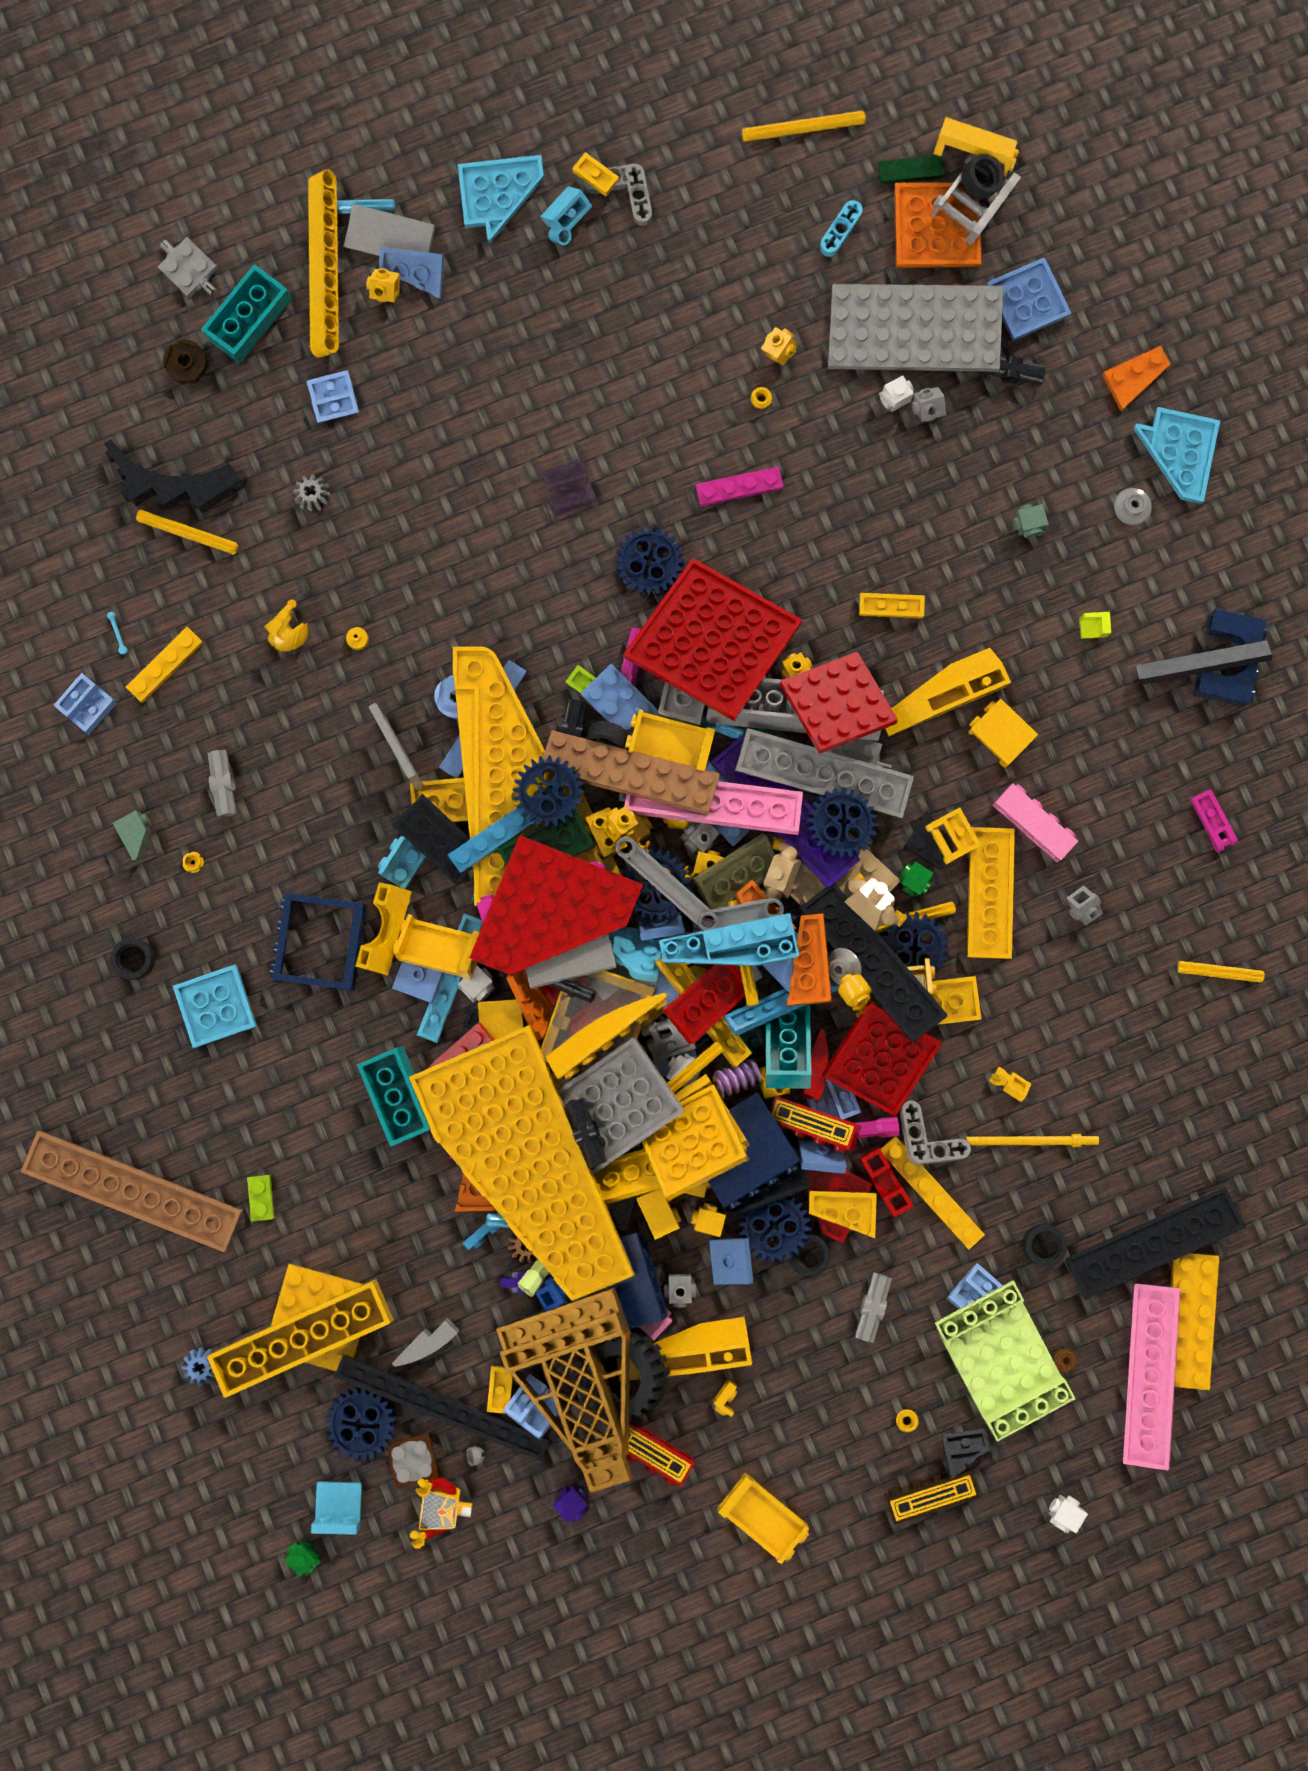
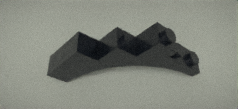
M111 439L104 443L108 449L105 454L112 463L116 462L119 466L117 472L123 479L119 483L123 488L121 494L127 502L131 501L135 506L154 496L160 506L165 505L170 510L187 499L194 510L198 508L203 514L245 487L230 463L200 475H163L133 462L121 452Z

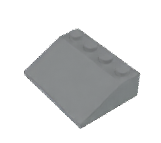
M609 934L526 968L530 989L617 968Z

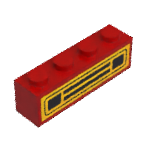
M776 1095L770 1110L771 1115L782 1131L786 1127L792 1129V1134L804 1139L806 1135L814 1137L812 1142L825 1146L826 1142L834 1144L833 1149L846 1153L847 1149L850 1151L854 1150L862 1127Z
M632 1420L629 1421V1454L626 1457L632 1462L637 1463V1461L645 1464L644 1468L652 1474L656 1475L658 1472L663 1475L664 1480L670 1485L675 1486L677 1484L682 1486L695 1464V1459Z

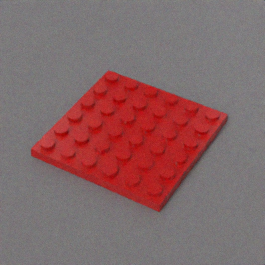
M692 558L626 649L623 658L735 722L801 626L802 619Z

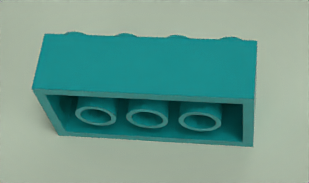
M254 264L202 327L201 331L207 340L240 364L292 298L287 288Z
M810 1004L765 1023L766 1088H811Z
M404 1046L394 1048L357 1064L390 1147L430 1130L409 1079L415 1073Z

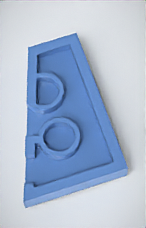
M380 247L379 269L400 273V280L408 282L420 290L429 292L439 299L442 298L444 254Z

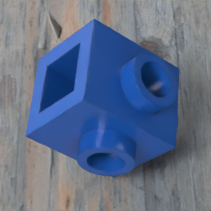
M553 1276L544 1281L545 1285L535 1292L546 1311L570 1303L569 1297L556 1283Z

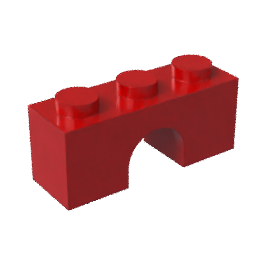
M879 1147L858 1158L891 1216L896 1217L913 1207L912 1202L895 1178L891 1166Z

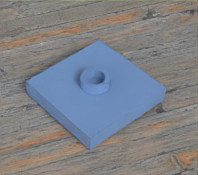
M680 909L677 914L671 910L670 918L664 913L662 920H659L657 915H655L653 920H650L648 913L644 918H642V914L637 915L641 941L684 934Z
M402 962L392 989L433 1003L444 973Z
M798 1138L797 1148L801 1169L842 1174L846 1172L847 1166L844 1153L834 1150V1144L826 1142L825 1146L812 1142L813 1139Z
M749 1238L709 1240L714 1285L754 1283Z

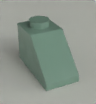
M135 810L113 822V825L132 860L139 863L143 861L151 830L149 825L151 823L145 813L141 814Z

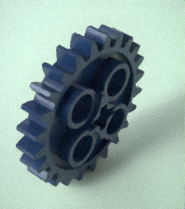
M649 526L648 532H645L644 528L641 527L640 534L633 530L632 538L628 535L625 536L627 543L620 542V547L623 550H616V554L620 557L615 558V563L621 564L616 567V571L622 572L619 575V579L626 578L624 586L626 587L631 584L632 592L638 588L639 595H642L644 590L647 591L648 597H650L651 591H655V594L658 596L659 589L666 593L667 585L672 587L674 584L672 580L678 579L679 575L676 573L683 572V568L679 565H684V560L679 558L683 556L684 552L677 551L681 544H673L675 536L668 539V531L663 535L660 534V527H658L656 532H653L651 526ZM644 544L648 547V550L646 552H639L637 547ZM656 544L648 576L646 579H643L646 571V561L649 560L652 545ZM665 550L669 555L666 558H660L657 553ZM635 564L642 567V570L638 573L630 569ZM659 570L663 575L657 579L653 578L651 573Z
M551 755L548 756L547 761H544L543 757L540 756L539 763L532 759L531 767L523 765L526 770L525 773L518 771V774L522 777L521 780H514L519 787L514 788L513 791L519 793V795L513 799L521 802L517 809L524 808L522 816L530 814L529 821L532 822L536 818L538 826L541 825L542 821H545L546 827H549L550 822L553 821L557 827L558 820L560 819L567 823L565 816L568 815L574 818L571 811H579L576 803H583V800L578 798L579 795L585 794L584 791L579 790V787L583 786L584 783L577 782L581 775L580 773L573 775L576 768L572 766L568 769L569 762L567 760L560 764V757H557L555 762H553ZM552 770L555 772V778L549 782L545 781L544 773ZM535 777H539L548 788L554 787L552 792L563 803L562 806H559L548 794L544 796L546 791L538 784ZM532 785H537L539 793L534 797L529 796L528 788ZM563 786L570 788V794L565 798L560 797L558 793L559 789ZM546 801H551L554 804V809L550 813L543 811L542 807Z
M844 787L840 793L834 788L832 795L826 791L824 793L825 798L819 796L817 798L818 803L813 802L811 805L815 810H809L807 813L812 818L806 820V823L812 824L807 829V832L814 833L810 840L817 839L818 841L815 847L817 848L822 845V853L829 850L831 858L837 853L839 859L843 858L844 853L848 859L852 857V852L856 856L859 855V848L865 851L867 849L866 844L873 842L869 836L872 837L877 834L871 829L878 826L877 823L872 822L877 815L870 814L874 807L867 808L866 806L869 799L861 801L862 793L855 797L854 789L846 794ZM841 804L844 805L843 817H842ZM827 807L834 808L836 816H830L827 813ZM849 809L856 810L857 818H852L849 815ZM840 819H842V823H846L843 828L842 824L838 823ZM826 829L834 830L835 838L828 837ZM841 830L843 842H840ZM848 830H853L857 834L856 840L849 838Z
M650 849L648 854L663 867L668 868L670 873L691 891L692 887L686 884L691 882L692 879L685 878L689 870L681 869L685 863L681 862L678 864L676 862L678 856L671 859L670 851L664 856L662 855V849H659L657 854H654L653 849ZM629 863L626 864L630 869L622 871L627 876L626 878L643 884L635 904L634 913L641 910L642 918L648 913L650 920H653L655 915L658 916L659 920H662L664 913L670 918L671 910L676 914L679 912L678 907L658 889L657 893L660 903H657L656 887L651 885L648 880L641 879L638 875L639 872ZM642 892H649L652 900L645 901L642 898Z
M906 912L907 919L900 927L898 925H892L891 928L884 927L888 933L887 935L880 934V936L895 954L898 955L901 952L908 954L906 961L903 962L906 967H911L912 951L909 946H913V930L917 928L915 942L919 948H916L914 951V966H924L925 964L919 963L918 959L920 955L928 954L930 966H934V969L936 967L944 968L940 962L941 960H948L943 953L950 952L949 948L944 947V945L950 942L948 939H942L947 933L946 931L939 932L942 927L940 923L934 926L935 918L927 921V914L919 918L918 912H915L914 917L911 918L910 914ZM902 931H908L910 934L909 938L905 941L898 939L899 933ZM928 932L931 934V939L925 943L921 942V935Z
M788 1197L750 1211L748 1215H741L742 1219L746 1222L739 1224L740 1228L744 1229V1231L740 1232V1236L749 1238L750 1253L755 1251V1259L762 1255L763 1263L770 1258L772 1265L775 1264L776 1259H779L781 1264H784V1257L792 1261L791 1254L794 1253L800 1256L798 1248L806 1249L803 1241H810V1238L805 1234L812 1232L811 1228L807 1227V1225L811 1224V1220L805 1218L808 1212L807 1210L801 1211L803 1204L799 1203L796 1205L797 1200L795 1197L790 1201ZM774 1209L782 1210L781 1215L778 1217H773L771 1213ZM758 1223L765 1224V1228L762 1231L754 1230ZM773 1225H775L776 1227L779 1226V1230H778V1231H776L775 1229L772 1230L771 1227H772ZM789 1225L797 1227L793 1233H787L785 1230ZM778 1239L780 1243L777 1247H769L771 1240Z
M355 1387L353 1392L351 1389L345 1391L346 1396L339 1394V1401H332L335 1409L330 1408L327 1410L332 1415V1417L325 1419L326 1422L331 1423V1426L325 1428V1431H331L332 1433L327 1439L335 1440L332 1448L339 1446L338 1454L346 1452V1459H349L352 1455H354V1461H358L361 1456L363 1461H367L369 1455L374 1459L377 1457V1452L379 1454L385 1452L383 1446L387 1448L391 1446L387 1439L395 1438L391 1431L397 1429V1426L392 1424L397 1417L390 1414L395 1408L388 1409L387 1406L390 1400L384 1402L382 1400L383 1396H376L375 1393H369L365 1389L361 1391L359 1387ZM350 1405L356 1410L354 1417L348 1412ZM371 1408L377 1412L376 1419H372L369 1415ZM343 1420L350 1422H357L361 1420V1423L363 1424H379L380 1428L372 1425H366L362 1427L361 1424L357 1423L345 1424L343 1423ZM346 1428H349L350 1430H352V1432H353V1438H352V1439H349V1438L346 1436V1434H345ZM368 1431L374 1434V1442L368 1440Z

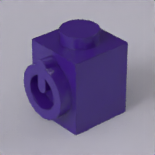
M575 1484L570 1487L568 1485L563 1487L557 1493L559 1497L553 1503V1507L567 1523L571 1520L573 1522L578 1521L590 1509L588 1505L589 1500L587 1499L589 1495L583 1487H577Z

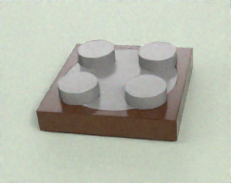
M429 1432L390 1442L391 1446L386 1447L395 1489L416 1484L421 1478L425 1481L439 1478L440 1475Z

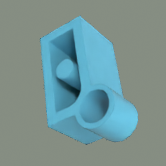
M568 186L540 216L544 223L551 227L549 238L552 242L567 245L572 237L570 230L592 207L580 189Z

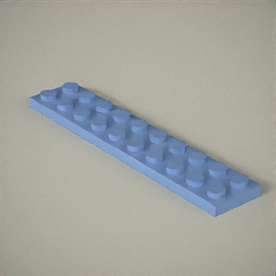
M612 664L580 694L607 722L621 726L631 736L634 731V727L630 726L633 714L638 715L639 710H643L644 713L658 715V710ZM707 760L705 770L719 773V782L729 783ZM711 824L732 847L751 830Z

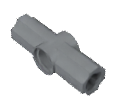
M211 751L207 753L211 774L209 776V786L212 795H214L217 817L236 815L233 793L235 791L233 774L230 772L227 751Z
M873 1272L867 1295H864L862 1300L861 1316L855 1332L856 1338L874 1343L879 1322L885 1314L886 1298L892 1280L891 1277Z

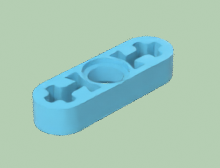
M851 200L844 205L822 238L820 251L823 255L827 257L836 255L860 220L863 208L858 201ZM855 208L856 213H853L850 220H848L849 210ZM838 224H844L847 227V231L839 233L835 227ZM834 236L836 239L833 247L827 249L826 245L832 241Z

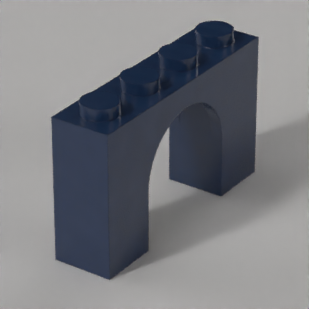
M1215 609L1210 613L1206 634L1230 639L1238 646L1261 642L1267 636L1268 627H1265L1267 620ZM1258 663L1244 665L1241 671L1233 676L1212 672L1198 674L1193 696L1244 707L1253 701L1255 695L1253 684L1259 676Z

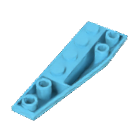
M790 913L659 940L663 963L757 966L799 957Z

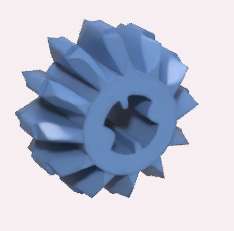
M203 1347L198 1348V1351L193 1349L190 1351V1356L183 1358L187 1364L182 1365L181 1369L188 1371L183 1377H192L190 1380L191 1385L197 1380L198 1386H203L204 1381L210 1384L212 1377L216 1378L207 1358L212 1353L211 1349L207 1350L206 1353ZM203 1363L205 1368L199 1370L197 1366Z

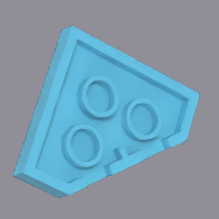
M624 927L609 933L615 961L620 966L624 965L634 979L657 982L659 968L655 961L661 957L659 940H662L663 937L641 941L639 929Z

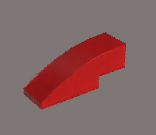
M822 1029L816 1032L811 1044V1088H802L800 1096L814 1102L819 1101L826 1082V1078L823 1077L822 1073L828 1065L827 1040L825 1031Z

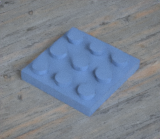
M1045 257L993 279L986 284V286H1003L1002 320L1012 341L1071 315V311Z

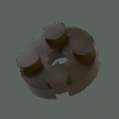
M179 340V343L171 344L163 356L166 372L176 382L184 384L197 383L207 368L206 354L196 342L191 340ZM189 357V365L183 366L180 361Z

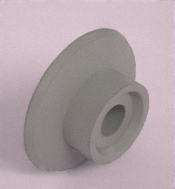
M1128 488L1117 495L1114 501V511L1118 519L1123 523L1139 525L1149 518L1152 511V503L1144 491L1137 488ZM1131 503H1136L1137 508L1132 507Z
M838 948L829 955V975L835 983L840 985V980L847 974L861 975L860 961L852 951L846 948Z

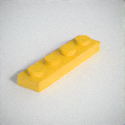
M186 627L126 688L140 702L144 703L204 643Z

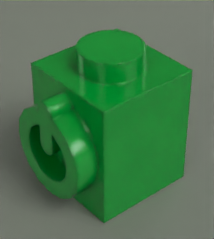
M917 862L912 863V865L907 863L898 877L901 880L899 886L903 888L901 891L910 897L914 895L918 897L921 893L925 895L931 886V883L928 881L932 877L933 872Z
M305 1538L299 1544L294 1542L286 1551L288 1556L284 1560L299 1577L302 1574L307 1577L321 1562L318 1559L320 1553Z

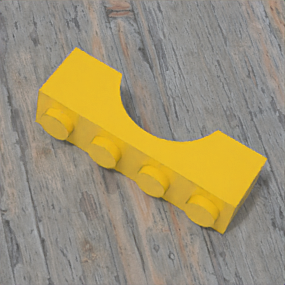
M379 882L373 904L381 914V929L372 942L360 946L355 967L388 975L394 956L393 946L399 938L401 924L410 903L412 891Z

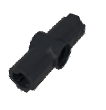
M1007 356L1005 358L1000 357L999 372L979 371V374L999 377L1002 381L1011 384L1025 382L1041 386L1046 366L1024 362L1020 357Z
M569 699L564 722L562 721L560 728L561 733L582 738L587 703Z
M585 1098L565 1104L573 1125L572 1133L574 1139L582 1149L588 1168L607 1162L600 1142L601 1136L595 1120H592Z

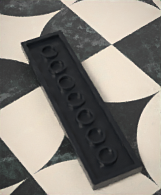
M835 883L829 888L826 887L800 907L801 913L803 915L824 914L826 942L833 950L846 948L858 957L861 964V976L871 987L872 997L913 1044L944 1020L948 1014L877 931H874L845 903L848 898Z
M1223 1187L1067 1257L1065 1262L1084 1299L1088 1300L1241 1231L1247 1226L1228 1191Z

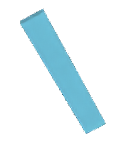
M464 913L458 931L470 934L473 933V930L480 932L483 922L481 919ZM444 973L434 1002H429L417 1036L438 1043L457 995L458 983L463 979L462 977Z

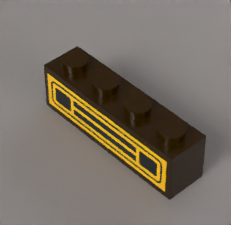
M968 1468L954 1479H950L949 1473L943 1474V1472L931 1475V1479L925 1481L917 1479L909 1483L910 1486L903 1488L896 1486L888 1489V1493H885L884 1497L894 1525L979 1498L972 1471Z

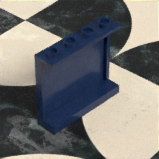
M758 1092L729 1110L750 1144L745 1151L749 1160L708 1180L725 1209L728 1207L730 1210L736 1208L742 1203V1198L747 1195L749 1198L761 1192L759 1188L763 1185L771 1186L780 1180L778 1176L784 1172L788 1175L799 1168L797 1166L800 1163L799 1158Z
M639 1230L619 1237L635 1275L580 1297L576 1301L615 1288L629 1329L662 1321L668 1317V1313L644 1231Z

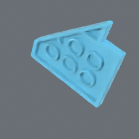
M541 155L458 164L465 228L486 226L488 243H491L543 181Z
M1157 407L1152 427L1136 423L1133 429L1179 498L1202 504L1206 494L1220 420Z

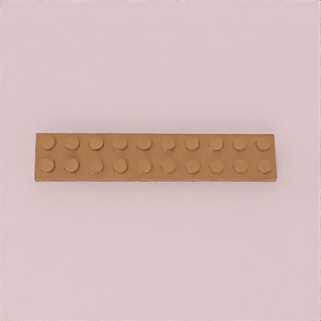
M40 1130L36 1133L21 1169V1173L224 1253L227 1252L243 1212L239 1208Z

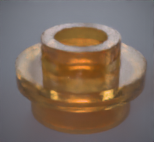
M1061 1349L1055 1354L1054 1363L1060 1371L1069 1372L1075 1368L1077 1358L1072 1351ZM1069 1357V1363L1064 1365L1062 1363L1063 1358Z

